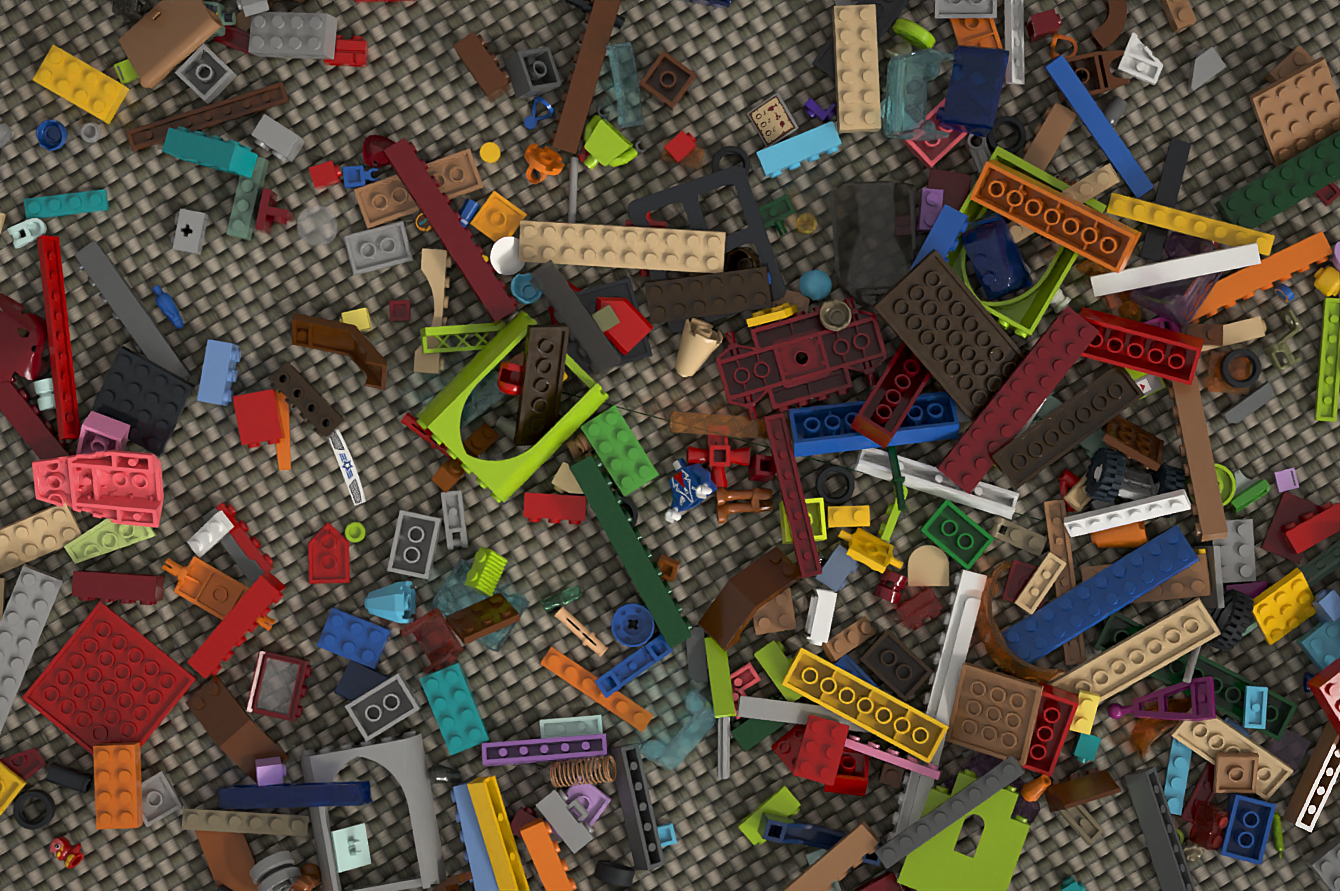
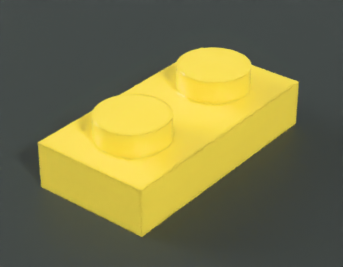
M1079 690V705L1069 730L1090 735L1100 694Z

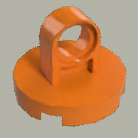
M536 143L530 144L524 153V158L529 164L526 177L532 184L544 181L547 175H559L564 167V163H561L562 157L556 151L547 146L544 149L539 148V144ZM533 169L540 172V179H536L533 176Z

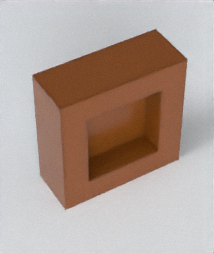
M662 554L658 561V566L663 574L661 577L673 582L681 562Z

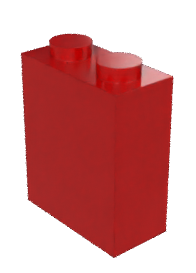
M274 389L233 396L241 445H247L248 449L260 447L262 442H268V445L280 443V439L285 438L277 392Z

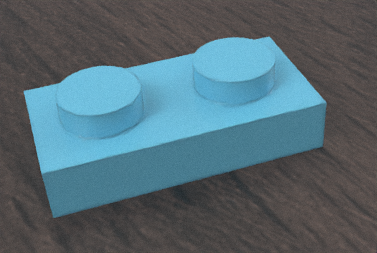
M1245 685L1244 728L1265 729L1268 687Z

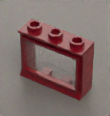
M263 649L259 650L245 711L292 722L297 721V718H301L303 706L300 705L301 699L306 697L308 689L305 682L307 677L310 678L312 666L309 665L310 660Z

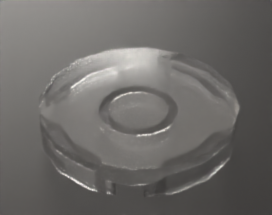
M315 205L308 207L302 211L298 218V234L303 241L311 246L327 245L334 240L338 233L337 217L325 206Z

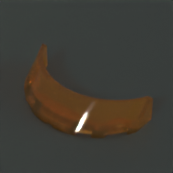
M1003 561L987 577L981 595L977 614V627L981 641L984 643L990 657L1009 674L1032 682H1050L1065 674L1064 669L1041 668L1019 658L1007 647L993 618L992 595L998 590L997 577L1002 571L1011 567L1010 562Z

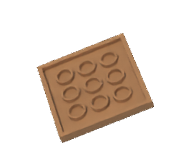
M1322 56L1249 96L1271 160L1276 167L1340 130V101L1326 59Z
M964 662L961 668L945 741L1003 760L1014 754L1021 765L1024 766L1027 761L1044 686Z

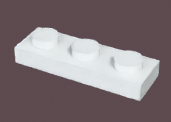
M221 510L195 533L187 543L200 558L234 526Z

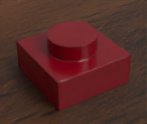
M411 300L389 301L390 322L411 321Z

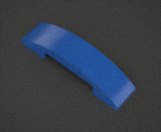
M660 634L594 682L605 698H607L640 673L667 656L673 649L669 647L664 636Z

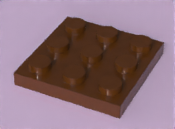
M1117 415L1105 424L1102 441L1108 447L1120 450L1129 459L1134 458L1146 469L1158 470L1162 460L1163 440L1120 415Z

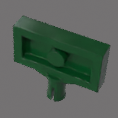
M785 194L758 208L765 228L775 226L780 236L788 233L783 221L796 213L788 195Z

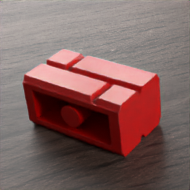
M336 35L334 60L324 59L325 65L367 67L368 42L363 40L361 36H351V39H343V36Z

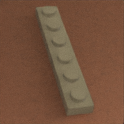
M183 808L182 829L307 837L309 815Z

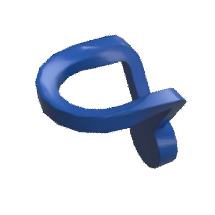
M536 96L533 99L532 116H528L524 120V127L528 130L535 129L537 121L554 117V109L540 96ZM537 102L542 103L548 109L549 113L547 115L535 118Z

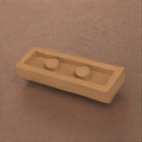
M863 616L828 639L827 643H822L821 647L832 663L873 636L875 631L866 616Z

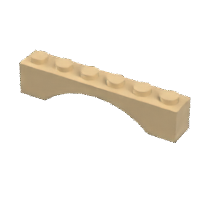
M422 249L421 270L428 279L434 297V316L431 327L447 326L448 318L444 317L445 309L449 307V296H446V288H450V276H447V269L451 268L452 258L446 250ZM426 337L428 349H435L440 343L434 337ZM421 344L415 351L414 372L440 374V370H444L445 358H441L442 353L422 354Z

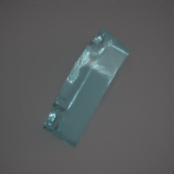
M631 42L607 45L606 50L608 57H610V67L612 68L618 106V127L622 129L643 125L639 81Z

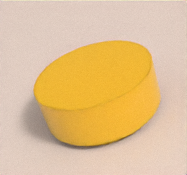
M487 142L482 145L480 156L484 162L491 164L499 160L501 151L497 144Z

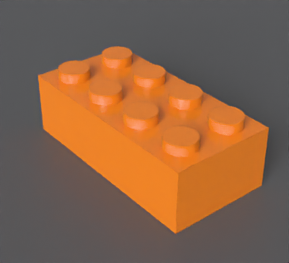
M140 742L99 743L93 746L96 830L139 828L143 825Z

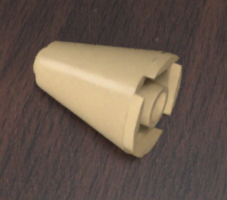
M692 318L691 321L689 319L686 320L675 363V369L679 375L683 377L693 376L722 342V333L719 330L717 333L712 330L713 325L696 318Z

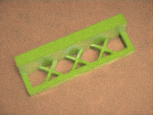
M501 322L496 326L494 323L422 328L420 329L422 354L482 350L488 344L485 337L489 333L496 332L497 335L505 327V322ZM469 334H474L479 339L475 346H470L465 341ZM449 336H455L460 342L455 347H450L445 343ZM426 337H434L440 343L435 349H428Z

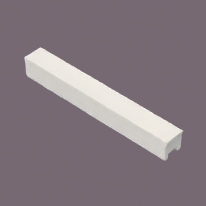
M876 448L861 449L859 451L854 470L891 482L893 476L888 452ZM897 455L901 476H905L903 486L1008 519L1012 518L1019 493L980 481L972 492L968 494L936 467Z

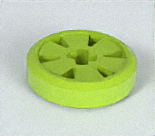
M898 18L893 25L894 32L899 37L917 48L931 50L936 43L935 37L928 30L913 21Z

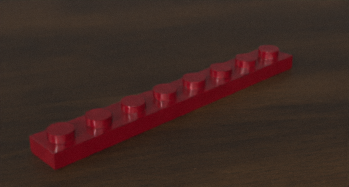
M780 413L766 416L763 420L801 579L821 575L823 573L785 414Z

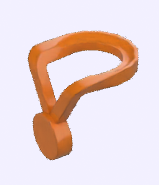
M1060 33L1054 34L1050 57L1055 59L1060 55L1054 52L1058 39L1067 40L1074 47L1073 53L1069 56H1063L1064 58L1076 56L1078 51L1077 42L1069 36Z

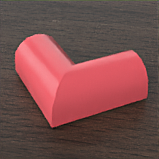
M750 662L730 674L736 715L739 696H747L744 690L761 680Z

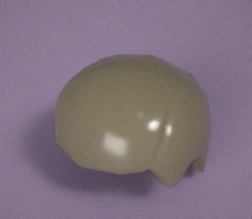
M834 299L824 302L819 310L820 321L828 330L839 331L850 324L852 318L851 309L840 300Z

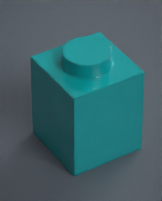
M1077 732L1071 754L1076 756L1075 760L1087 763L1088 760L1094 762L1101 738L1093 734L1088 735Z

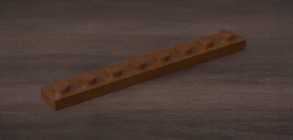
M280 82L128 130L126 134L131 150L134 152L165 142L169 128L177 129L180 126L189 129L191 132L201 131L290 103L284 83Z

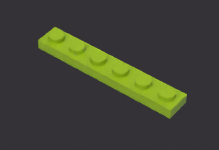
M1324 298L1314 420L1337 422L1340 385V299Z

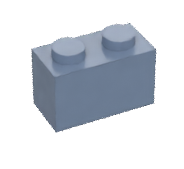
M839 544L836 545L821 567L823 574L814 577L834 592L838 589L841 591L848 582L845 578L849 573L853 574L859 566L856 560L846 554L847 549Z

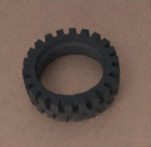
M1235 589L1228 590L1224 594V608H1214L1215 611L1211 613V617L1220 629L1221 634L1209 640L1207 644L1224 652H1229L1238 644V640L1242 639V634L1246 632V626L1249 625V619L1253 614L1251 613L1254 609L1252 597Z

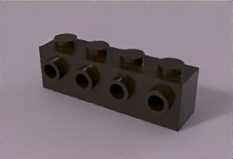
M286 362L269 378L273 382L271 387L277 393L282 392L287 397L285 401L292 408L296 406L301 411L299 415L305 422L311 421L314 424L315 428L313 430L321 438L323 436L330 438L346 422L335 408L290 362Z

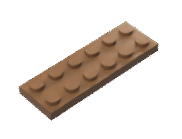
M470 148L427 163L428 169L426 171L430 177L433 175L440 185L437 188L441 194L445 192L449 200L484 188ZM397 174L354 189L368 229L420 211Z
M1206 553L1196 554L1199 558L1198 562L1131 603L1211 595ZM1112 564L1081 567L1083 582Z

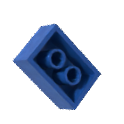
M332 607L317 647L375 669L379 664L392 629L343 609Z
M1230 793L1216 852L1223 856L1261 865L1276 804L1239 793Z

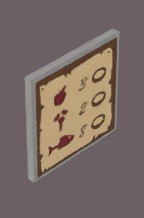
M776 93L747 113L767 148L799 128L779 93Z

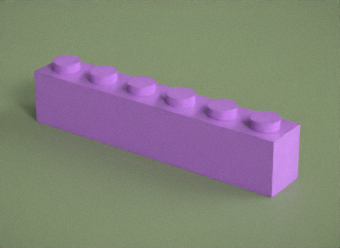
M606 734L481 743L482 760L485 767L576 760L578 758L586 759L587 757L595 758L596 756L599 758L600 756L608 755Z

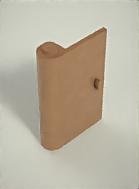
M161 0L118 41L139 77V83L145 88L152 89L220 29L223 23L213 11L207 9L203 0Z

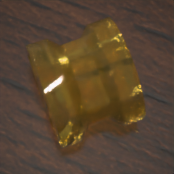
M809 213L800 215L796 222V229L803 235H810L817 226L815 216Z

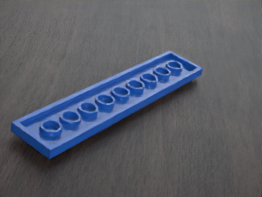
M1175 525L1000 633L1022 670L1198 562L1199 558L1179 527Z

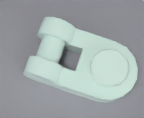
M31 218L7 230L9 235L13 236V244L15 249L37 240V237L45 235L47 228L42 220ZM22 230H24L26 233V236L23 238L20 234Z

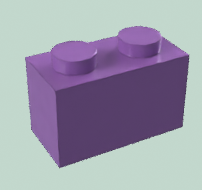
M922 188L920 191L917 232L930 233L942 211L943 190Z

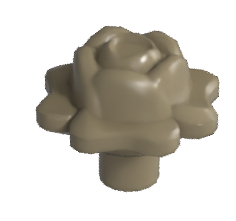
M1193 839L1187 840V846L1183 847L1185 858L1189 861L1199 860L1201 854L1205 852L1203 846L1196 845Z

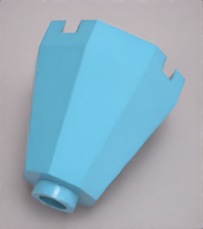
M412 581L396 582L368 593V597H365L364 600L365 609H368L369 614L397 623H412L414 618H410L411 614L416 613L415 589H410L409 586L413 585Z

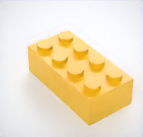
M52 45L33 78V81L107 124H110L130 90L125 85L55 45Z

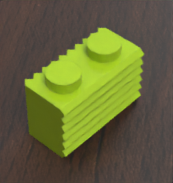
M480 547L479 551L475 554V561L471 570L467 573L464 585L478 594L493 596L494 589L503 573L502 570H504V566L508 562L507 559L492 549Z

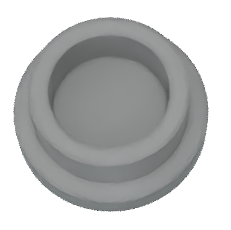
M94 122L85 123L80 131L83 140L89 143L98 141L102 133L100 126Z

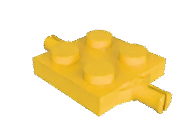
M859 527L853 535L841 529L838 537L848 542L849 548L846 554L852 559L869 566L872 570L883 574L889 564L900 570L904 563L893 557V545Z

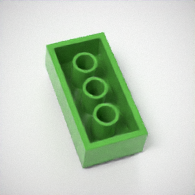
M615 405L580 427L624 497L659 475Z

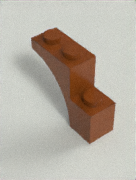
M484 422L462 444L466 454L479 458L500 435ZM450 457L438 469L431 480L447 493L466 473L461 467L463 462L458 457L455 460Z

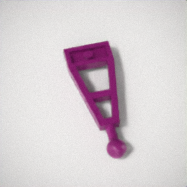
M1210 676L1194 678L1190 683L1183 681L1135 698L1132 705L1122 706L1119 703H1112L1108 706L1107 713L1112 719H1119L1123 714L1133 713V716L1139 718L1195 722L1216 719L1213 678ZM1191 688L1192 714L1168 712L1167 696ZM1158 700V711L1142 710L1143 704Z

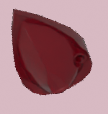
M376 134L366 137L362 148L365 164L372 168L390 165L384 156V150L395 144V142L387 137Z

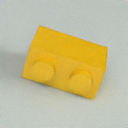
M869 505L826 507L827 527L870 526Z

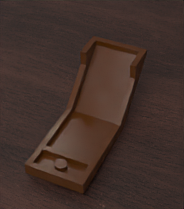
M293 314L292 345L349 356L367 377L365 386L382 390L386 389L387 361L355 325L312 317L306 314Z
M776 546L726 583L700 619L698 625L726 651L740 641V634L759 608L801 579L799 568Z
M215 675L185 702L218 747L256 783V759L280 757L281 763H284L289 758L281 745L274 741L251 719L219 676Z

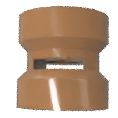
M583 431L577 435V438L569 439L565 442L575 459L579 458L583 452L593 449Z

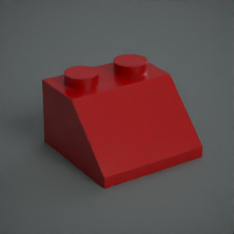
M844 746L834 785L824 784V792L865 797L869 775V755Z

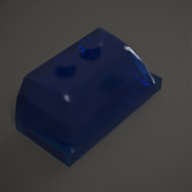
M994 212L971 221L966 231L962 233L963 246L987 298L994 301L1007 294L1033 285L1031 275L1004 216Z

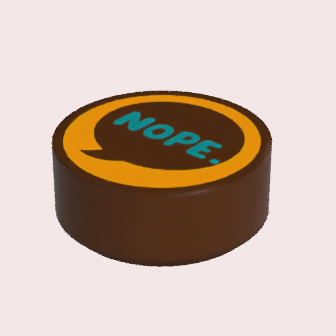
M422 212L419 213L415 218L416 228L422 233L431 232L433 229Z

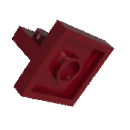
M265 188L262 191L255 229L263 234L270 235L272 221L287 225V222L293 223L294 214L286 209L275 208L278 195L272 190Z

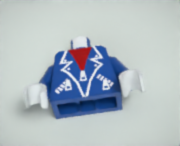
M683 458L672 464L677 474L669 480L673 500L671 508L665 513V520L671 523L674 520L678 521L681 519V514L678 512L694 508L718 489L711 480V473L698 463L687 466Z

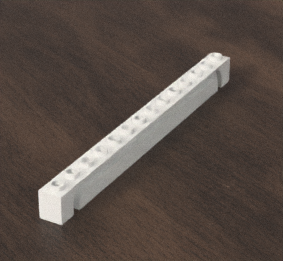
M963 569L955 575L954 584L957 585L955 593H951L949 598L951 609L950 613L946 612L943 623L946 625L945 632H941L939 637L940 652L935 653L933 664L936 665L935 671L929 676L928 684L931 685L929 693H925L923 704L926 705L924 713L949 726L962 664L966 660L981 602V595L987 579L986 575ZM947 732L930 762L937 766L939 765ZM919 759L918 763L923 765L927 764V762ZM911 770L904 773L902 784H905L904 791L900 792L897 804H900L898 812H894L892 824H895L893 832H889L887 842L920 819L935 779Z

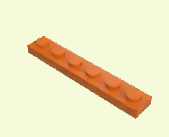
M552 646L540 663L641 732L644 731L654 716L618 690L605 698L594 682L598 679L597 676Z

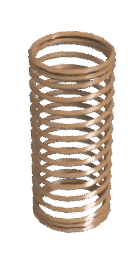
M611 755L600 756L599 758L596 756L590 759L587 757L581 760L579 758L577 760H564V762L562 760L560 762L553 761L549 769L550 780L555 788L581 784L588 785L590 783L597 784L598 782L606 783L607 781L613 782L616 778V764ZM596 758L598 760L599 779L597 777ZM600 758L602 759L603 778L601 775ZM609 758L612 764V778H610ZM592 759H593V769H594V774H595L594 779H593V776H592V774H593L592 763H591V760H592ZM587 760L589 761L590 780L588 777ZM574 761L576 762L577 781L575 779ZM565 762L567 763L568 782L566 780ZM556 767H557V771H558V774H559L558 780H557V777H556ZM584 768H585L586 780L584 779ZM562 770H563L564 783H563V781H562Z

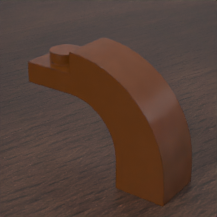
M1102 0L1106 8L1105 21L1088 36L1099 52L1109 47L1122 32L1127 18L1126 0Z

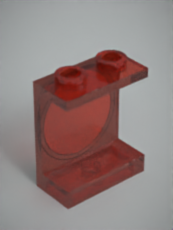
M438 607L399 631L403 638L411 633L416 637L431 662V665L423 669L425 673L431 669L436 672L445 666L443 664L444 661H447L448 664L459 658L457 653L464 650Z

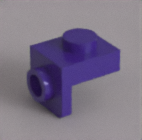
M809 98L804 104L806 109L804 112L810 118L815 119L816 117L823 123L825 119L829 121L835 115L836 111L834 109L836 104L833 102L825 111Z

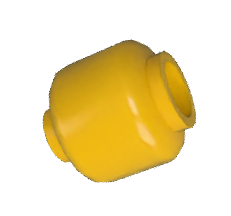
M1332 266L1325 269L1321 267L1314 275L1316 278L1314 286L1325 296L1333 295L1335 297L1340 292V272Z

